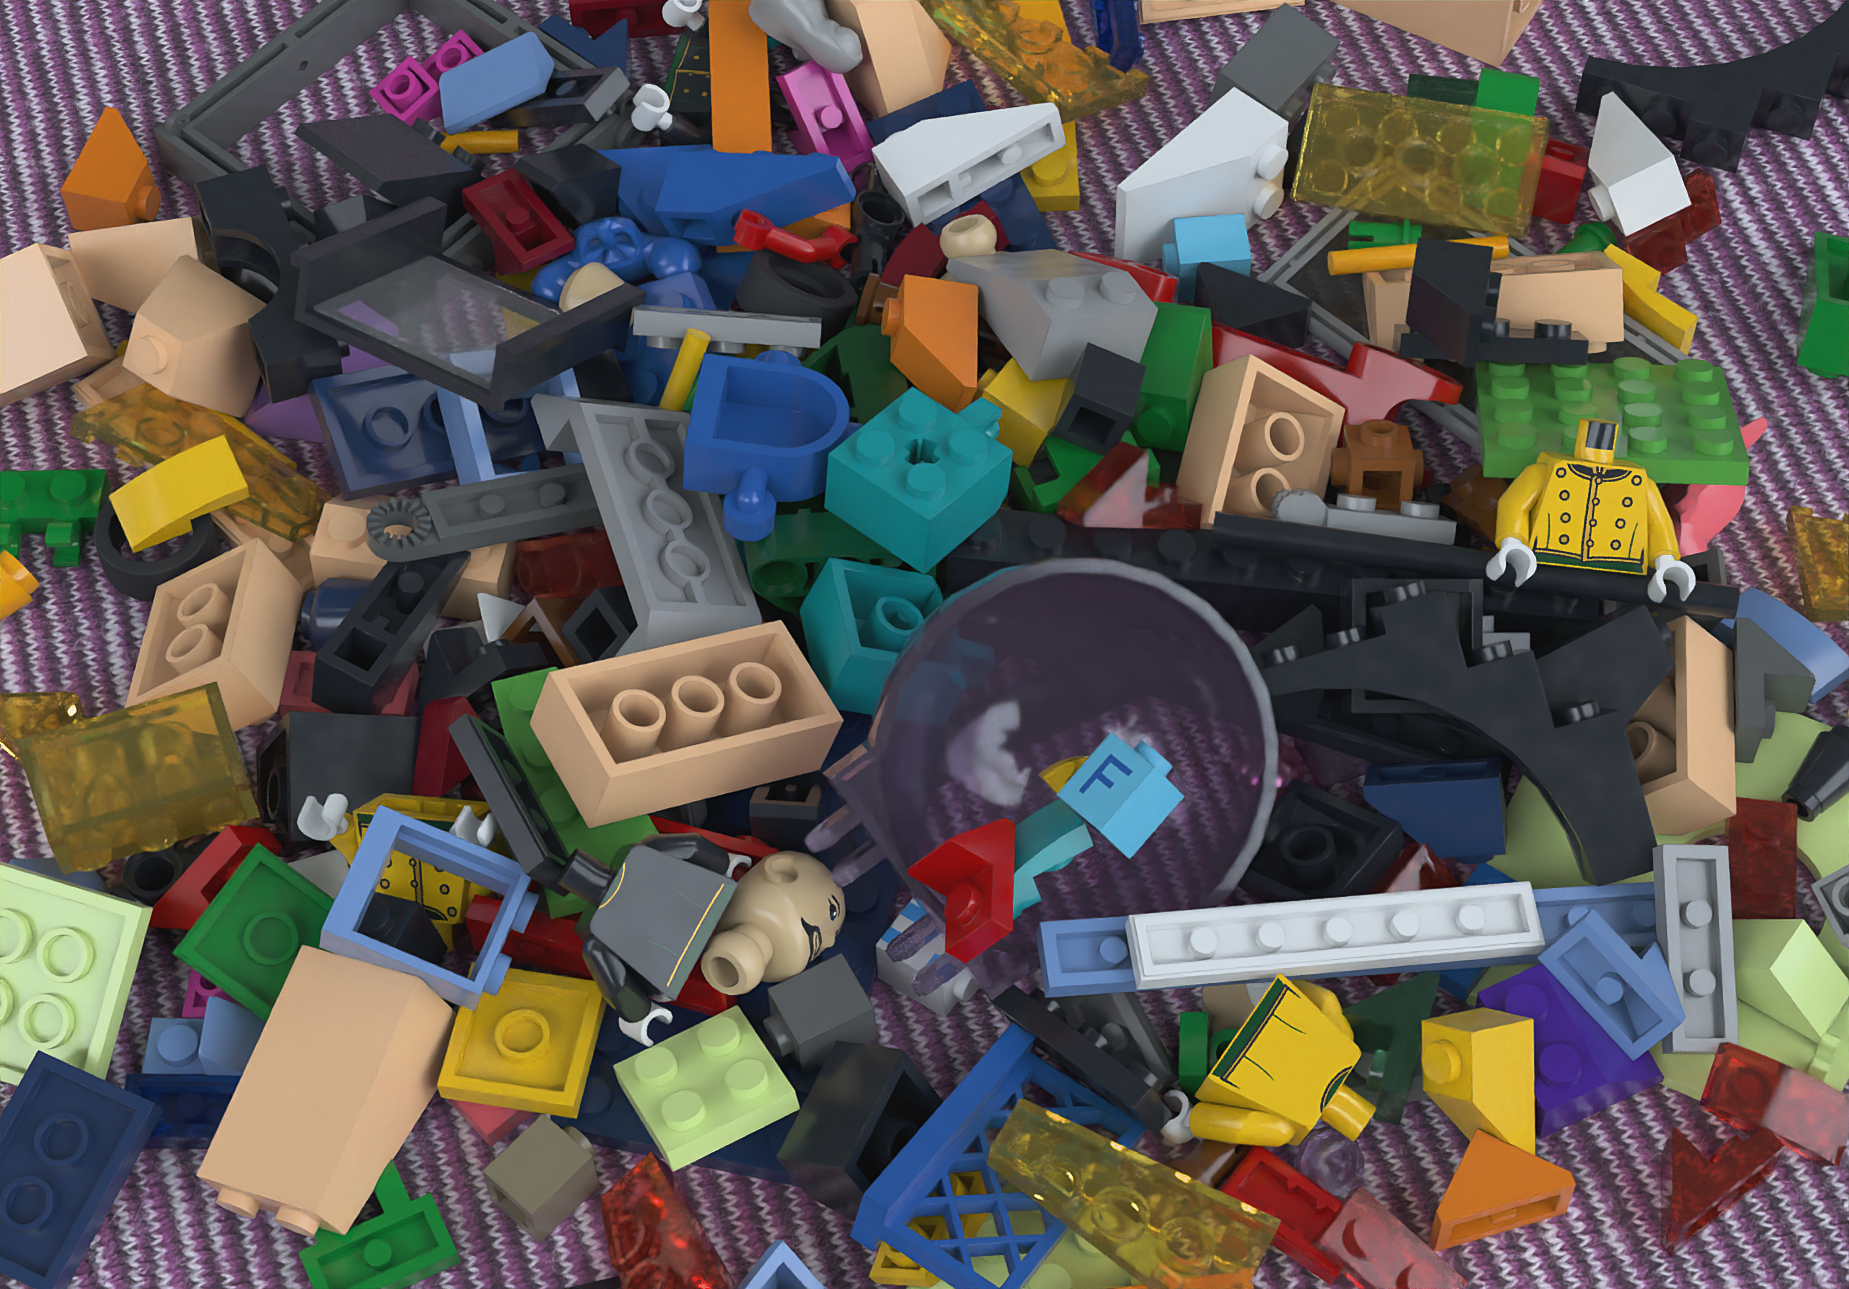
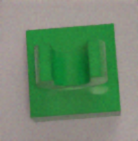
M1180 1012L1179 1081L1181 1091L1192 1105L1202 1102L1194 1096L1239 1031L1237 1029H1223L1212 1035L1208 1012Z

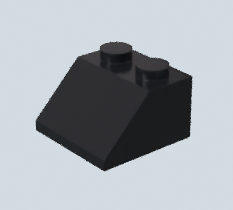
M836 1040L794 1124L788 1131L776 1159L808 1197L855 1221L864 1193L940 1107L943 1100L904 1050Z

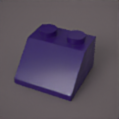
M1543 964L1531 967L1477 993L1475 1009L1484 1007L1533 1018L1535 1132L1539 1139L1663 1082L1664 1076L1649 1050L1632 1061Z

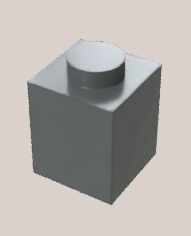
M842 953L767 989L771 1016L763 1019L767 1035L780 1057L791 1054L802 1075L825 1064L836 1040L867 1044L876 1039L874 1007Z

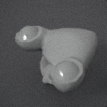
M751 0L748 6L749 16L753 22L769 36L791 47L795 59L806 62L813 58L819 65L830 72L843 74L856 67L863 59L858 35L852 29L841 27L834 20L829 19L824 0Z

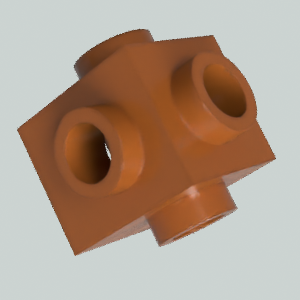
M1382 419L1368 420L1362 423V425L1344 424L1343 447L1332 448L1330 478L1332 486H1341L1343 494L1376 498L1375 509L1400 511L1401 501H1412L1413 487H1421L1424 470L1422 449H1413L1407 425H1397Z

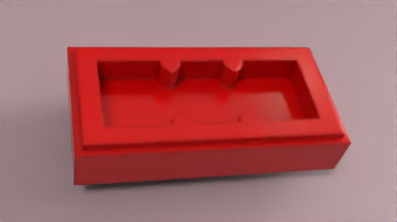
M1253 1146L1217 1193L1214 1203L1330 1286L1334 1284L1370 1235L1374 1223L1263 1146Z

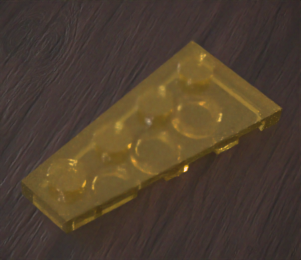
M918 0L930 18L941 29L949 33L972 52L976 58L989 66L1033 104L1053 102L1059 110L1062 124L1146 95L1150 76L1135 68L1128 70L1126 74L1108 65L1110 54L1093 45L1086 47L1084 51L1062 39L1064 29L1047 20L1042 22L1020 17L1021 6L1010 0Z

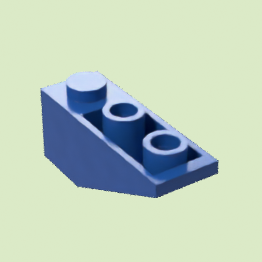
M700 149L697 152L673 151L655 212L670 237H680L692 245L731 246L737 244L733 241L736 234L734 227L742 209L758 212L767 217L774 226L781 228L854 201L856 189L840 158L824 153L781 155L762 150L753 153H724L714 149Z

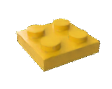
M472 962L471 967H470L468 979H469V977H470V975H471V972H472V970H473V968H474V966H475V963H473V962ZM508 968L496 997L483 992L475 1011L459 1006L437 1084L441 1098L577 1119L607 1003L595 981Z

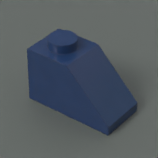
M1501 757L1368 765L1363 784L1364 799L1387 818L1400 823L1403 831L1437 858L1454 857V860L1458 863L1471 865L1491 861L1495 857L1494 855L1506 854L1508 825Z

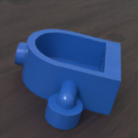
M769 350L759 354L754 360L704 353L684 445L683 489L726 495L723 508V526L732 537L742 541L761 540L770 535L775 527L776 502L805 500L826 491L828 454L858 431L862 424L849 422V405L842 390L823 374L802 367L797 357L791 353L781 350Z

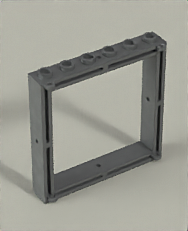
M323 0L181 110L173 111L166 121L154 130L165 169L194 190V183L250 169L225 150L408 7L413 8L452 35H455L462 29L484 53L527 32H533L554 61L553 71L596 67L494 0ZM627 88L615 101L617 108L608 118L594 125L588 123L574 124L540 153L584 143L593 150L639 148L648 135L647 131L637 129L632 122L631 114L636 108L633 98L636 93ZM289 196L294 213V221L289 222L292 232L303 230L308 245H311L316 240L314 213ZM468 212L444 231L441 254L484 273L495 265L493 242ZM423 273L364 299L360 303L400 329L398 337L405 340L419 327L430 323L439 311L458 296L462 290Z

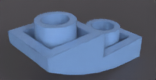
M1754 587L1749 588L1740 595L1736 617L1750 618L1814 674L1816 682L1808 703L1815 704L1849 678V656L1808 619L1776 598ZM1736 617L1734 620L1724 618L1711 631V635L1717 640L1728 644Z

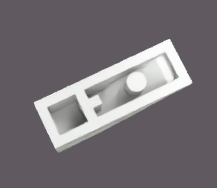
M1613 91L1602 96L1588 161V168L1595 187L1588 190V195L1601 221L1605 222L1611 219L1622 233L1628 236L1691 205L1674 155Z
M1053 102L922 120L904 131H898L890 135L883 143L871 150L883 185L892 198L904 209L906 218L915 228L921 222L926 225L1067 144L1059 110Z

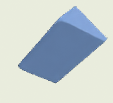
M527 32L444 72L440 76L439 88L444 127L449 135L458 134L545 92L555 63L535 33Z

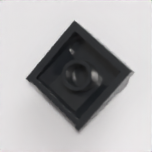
M1293 777L1284 793L1224 860L1220 859L1215 869L1217 875L1265 903L1379 894L1395 873L1396 863L1405 840L1400 823Z

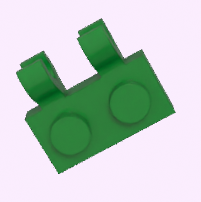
M106 469L0 471V553L6 550L20 562L23 534L46 533V546L55 547L53 566L79 567L82 558L84 532H94L97 516L108 502L111 483Z
M391 1159L381 1173L373 1190L383 1214L350 1228L345 1236L318 1227L315 1234L318 1243L298 1252L313 1289H404L461 1263L431 1192L410 1201L396 1166Z

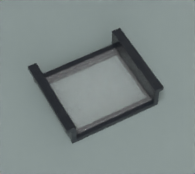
M429 196L291 252L290 264L300 268L294 320L496 413L503 411L505 401L609 348L625 354L632 309L643 304L646 297V291L624 283L569 311L563 312L556 304L441 254L448 204Z

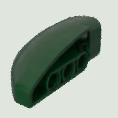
M862 325L847 328L822 345L820 349L818 348L801 363L802 367L812 369L828 377L842 390L849 405V422L861 423L862 427L908 391L906 376L890 361L891 336L882 335L881 325ZM825 491L805 500L776 502L775 527L772 533L761 540L743 541L751 588L775 606L800 618L799 609L829 557L921 573L825 509ZM936 565L927 571L925 575L933 576L935 579Z

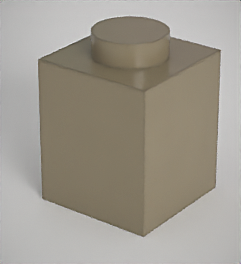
M544 1113L482 1170L491 1201L539 1244L600 1186L593 1160L596 1156V1151L589 1140L571 1125H567L562 1130Z

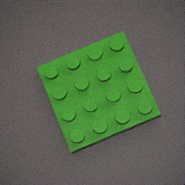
M1621 357L1614 360L1613 363H1588L1587 361V365L1476 361V367L1473 369V389L1483 477L1517 478L1526 466L1536 463L1542 451L1574 454L1579 418H1595L1619 423L1614 459L1631 461L1645 468L1647 476L1654 480L1655 483L1747 486L1750 461L1722 367H1714L1712 363L1700 359H1683L1678 361L1676 365H1651L1649 361L1637 357Z

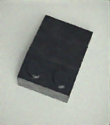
M392 113L301 123L293 133L376 193L399 207L427 196L448 204L444 231L467 213V210L463 207L462 190L486 179L481 175L487 166L485 163L459 145L452 154L441 148L440 146L446 136L418 117L412 126Z

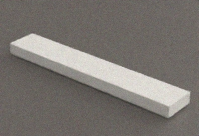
M1530 881L1129 915L1125 923L1137 990L1274 978L1278 973L1286 977L1539 954L1545 946Z

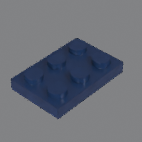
M38 1050L0 1117V1273L32 1289H67L164 1110L145 1098Z

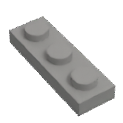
M639 305L634 310L633 335L647 336L646 345L650 347L680 349L687 329L694 328L707 333L711 337L708 344V350L745 353L746 343L770 345V350L786 351L797 358L807 357V348L820 349L822 318Z
M1661 844L1652 848L1657 943L1662 948L1686 1019L1680 1026L1662 1039L1663 1054L1731 1055L1738 1053L1739 1035L1728 846Z

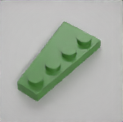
M556 666L491 682L504 737L508 741L570 855L576 848H579L609 866L621 846L633 842L639 844L649 834H659L648 814L593 828L587 827L529 724L548 673L558 670ZM543 885L551 919L582 912L588 902L571 892L567 896L562 897Z

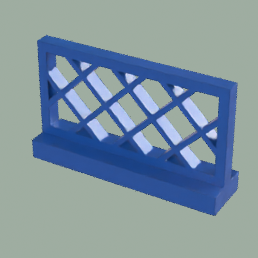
M1012 1022L863 1195L850 1237L872 1252L884 1241L955 1289H1023L1139 1143L1145 1129L1117 1107L1031 1053L1030 1051L1036 1037ZM1029 1081H1032L1054 1095L1058 1107L1027 1109L1022 1089ZM1010 1105L1011 1110H1005ZM1099 1124L1119 1137V1140L1113 1146L1086 1147L1079 1125ZM1064 1126L1070 1148L1038 1149L1032 1127ZM1017 1128L1023 1150L991 1152L986 1136L988 1129ZM974 1147L976 1153H969ZM1091 1165H1098L1094 1171L1092 1170ZM1076 1167L1081 1184L1079 1189L1050 1191L1044 1168ZM1028 1169L1034 1191L1002 1193L996 1170ZM981 1171L987 1194L954 1196L949 1179L951 1173ZM937 1191L939 1197H932ZM1056 1209H1063L1059 1213V1215H1057ZM1040 1210L1046 1230L1043 1234L1014 1235L1008 1212ZM992 1213L998 1236L965 1238L959 1214ZM944 1215L950 1239L928 1241L907 1227V1225L914 1217ZM1019 1254H1027L1021 1261ZM1004 1255L1009 1277L1000 1288L973 1270L970 1257Z

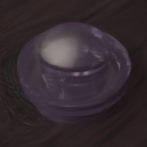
M1325 1126L1312 1132L1301 1144L1295 1162V1169L1334 1196L1343 1195L1351 1191L1360 1181L1365 1166L1364 1156L1357 1140L1355 1139L1352 1142L1331 1126Z

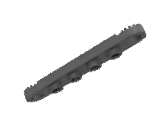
M577 463L422 492L419 498H402V501L390 498V503L381 501L378 508L376 506L371 508L370 514L367 516L366 542L369 549L376 556L384 560L409 562L604 523L584 463ZM718 494L719 499L723 498L725 495ZM392 525H404L414 530V534L412 532L409 533L408 538L405 535H401V539L397 540V535L394 534L390 538V533L386 532L384 534V529Z

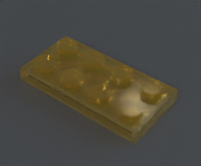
M1314 82L1290 199L1296 203L1404 220L1405 218L1410 219L1411 222L1526 240L1551 122L1548 118Z

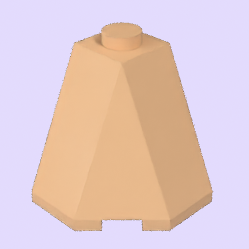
M824 0L829 19L834 20L841 27L852 29L859 37L863 59L860 64L842 75L850 93L876 119L943 91L945 74L949 68L952 54V45L918 0Z
M200 215L68 234L71 254L91 298L135 314L180 256L188 254L221 275V268L218 267L201 224Z
M188 254L180 256L137 311L122 366L170 397L239 418L245 417L252 405L261 375L254 358L248 319L260 312L267 304Z

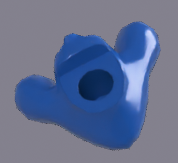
M619 216L600 218L584 223L574 230L575 249L562 254L559 258L541 267L530 285V293L559 306L560 296L567 279L575 270L591 262L605 265L625 283L632 285L652 275L657 279H664L689 271L697 275L698 269L703 266V258L698 248L680 237L657 236L641 232L630 218Z

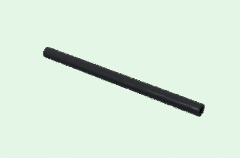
M1222 511L1215 512L1211 543L1454 579H1483V583L1624 604H1645L1646 607L1733 620L1737 614L1740 597L1739 587L1695 581L1692 592L1685 601H1682L1678 585L1672 580L1664 579L1666 596L1661 603H1657L1651 600L1647 593L1648 584L1654 576L1653 574L1639 575L1537 563L1534 574L1520 587H1516L1517 572L1508 562H1506L1504 573L1496 581L1487 576L1486 566L1498 553L1495 551Z

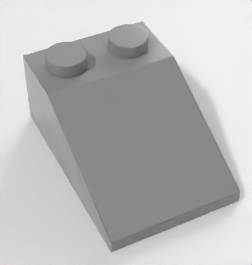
M1055 249L949 258L946 266L947 271L956 282L978 285L979 313L1031 381L1069 377L1088 342L1139 363L1158 312V308L1129 272Z

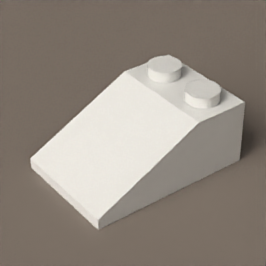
M1233 87L1117 186L1114 257L1132 260L1141 264L1162 259V243H1172L1173 218L1244 214L1247 230L1261 218H1270L1277 211L1284 198L1282 183L1284 165L1288 158L1286 144L1289 122Z

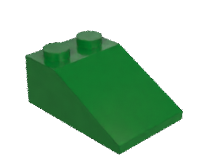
M1815 231L1811 243L1796 339L1797 365L1804 366L1809 372L1824 378H1838L1841 375L1849 376V238Z

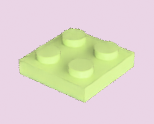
M738 1005L613 1065L619 1085L673 1172L800 1109L794 1088Z

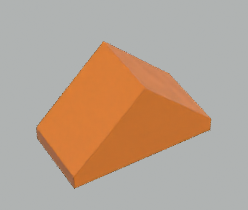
M1476 1129L1436 1211L1429 1237L1433 1251H1441L1566 1214L1576 1185L1571 1172Z

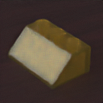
M217 681L16 740L48 843L63 875L77 871H94L106 866L110 861L143 851L164 850L177 841L210 831L221 832L227 825H239L243 821L260 817L244 757Z

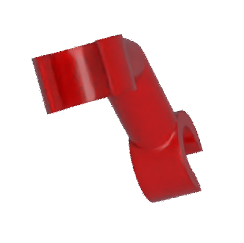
M742 209L734 227L736 234L733 238L734 242L748 249L762 250L766 248L804 264L824 261L836 270L848 264L847 261L838 256L842 248L848 243L858 241L856 236L839 224L831 225L818 238L806 239L774 226L767 217L749 209Z

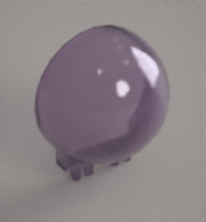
M1050 556L996 569L951 594L911 632L883 679L868 729L867 740L823 772V775L845 805L813 829L804 840L813 853L831 847L843 835L860 824L870 840L853 853L842 858L835 865V868L832 869L829 876L837 887L852 883L860 875L866 873L885 859L925 913L924 916L887 944L885 952L893 963L912 957L939 934L945 941L946 918L944 916V909L947 897L911 877L907 873V869L955 835L1004 817L1014 822L1016 826L1036 811L1059 799L1052 789L1038 776L1050 765L1069 757L1091 756L1112 732L1132 749L1143 740L1157 751L1173 767L1165 777L1184 795V798L1130 859L1094 829L1086 825L1094 846L1075 855L1073 860L1065 867L1056 871L1042 872L1033 877L1042 900L1023 909L1022 913L1013 920V931L966 964L944 952L930 964L920 969L916 976L912 978L910 986L918 997L927 996L965 969L981 992L991 1000L995 999L1034 968L1041 969L1036 939V930L1040 922L1217 908L1233 892L1263 840L1276 797L1279 741L1268 689L1244 641L1208 602L1160 573L1107 557Z

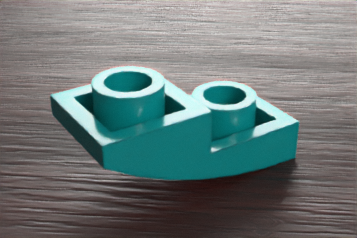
M1060 798L1036 811L1015 826L1013 920L1022 913L1023 909L1042 900L1034 882V876L1042 872L1061 869L1068 865L1075 855L1094 846L1085 823Z

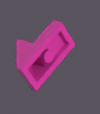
M812 58L776 77L797 124L787 129L785 133L803 155L818 152L830 156H838L847 173L853 171L863 162L874 160L871 150L874 148V144L842 74L830 72Z

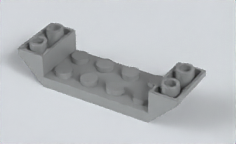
M535 393L531 399V404L546 450L581 454L638 624L637 628L614 657L760 625L762 616L734 538L723 526V507L718 494L683 489L684 445L690 421L689 413L646 404Z

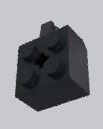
M1340 579V630L1365 624L1367 634H1375L1369 607L1386 603L1383 590L1423 580L1426 591L1432 589L1446 590L1466 664L1473 662L1470 650L1504 640H1510L1512 650H1530V633L1494 632V616H1483V579ZM1339 689V710L1350 713H1441L1404 697L1367 689Z

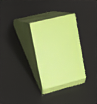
M1732 919L1736 997L1819 1044L1823 1034L1829 1030L1849 1000L1848 978L1804 919Z

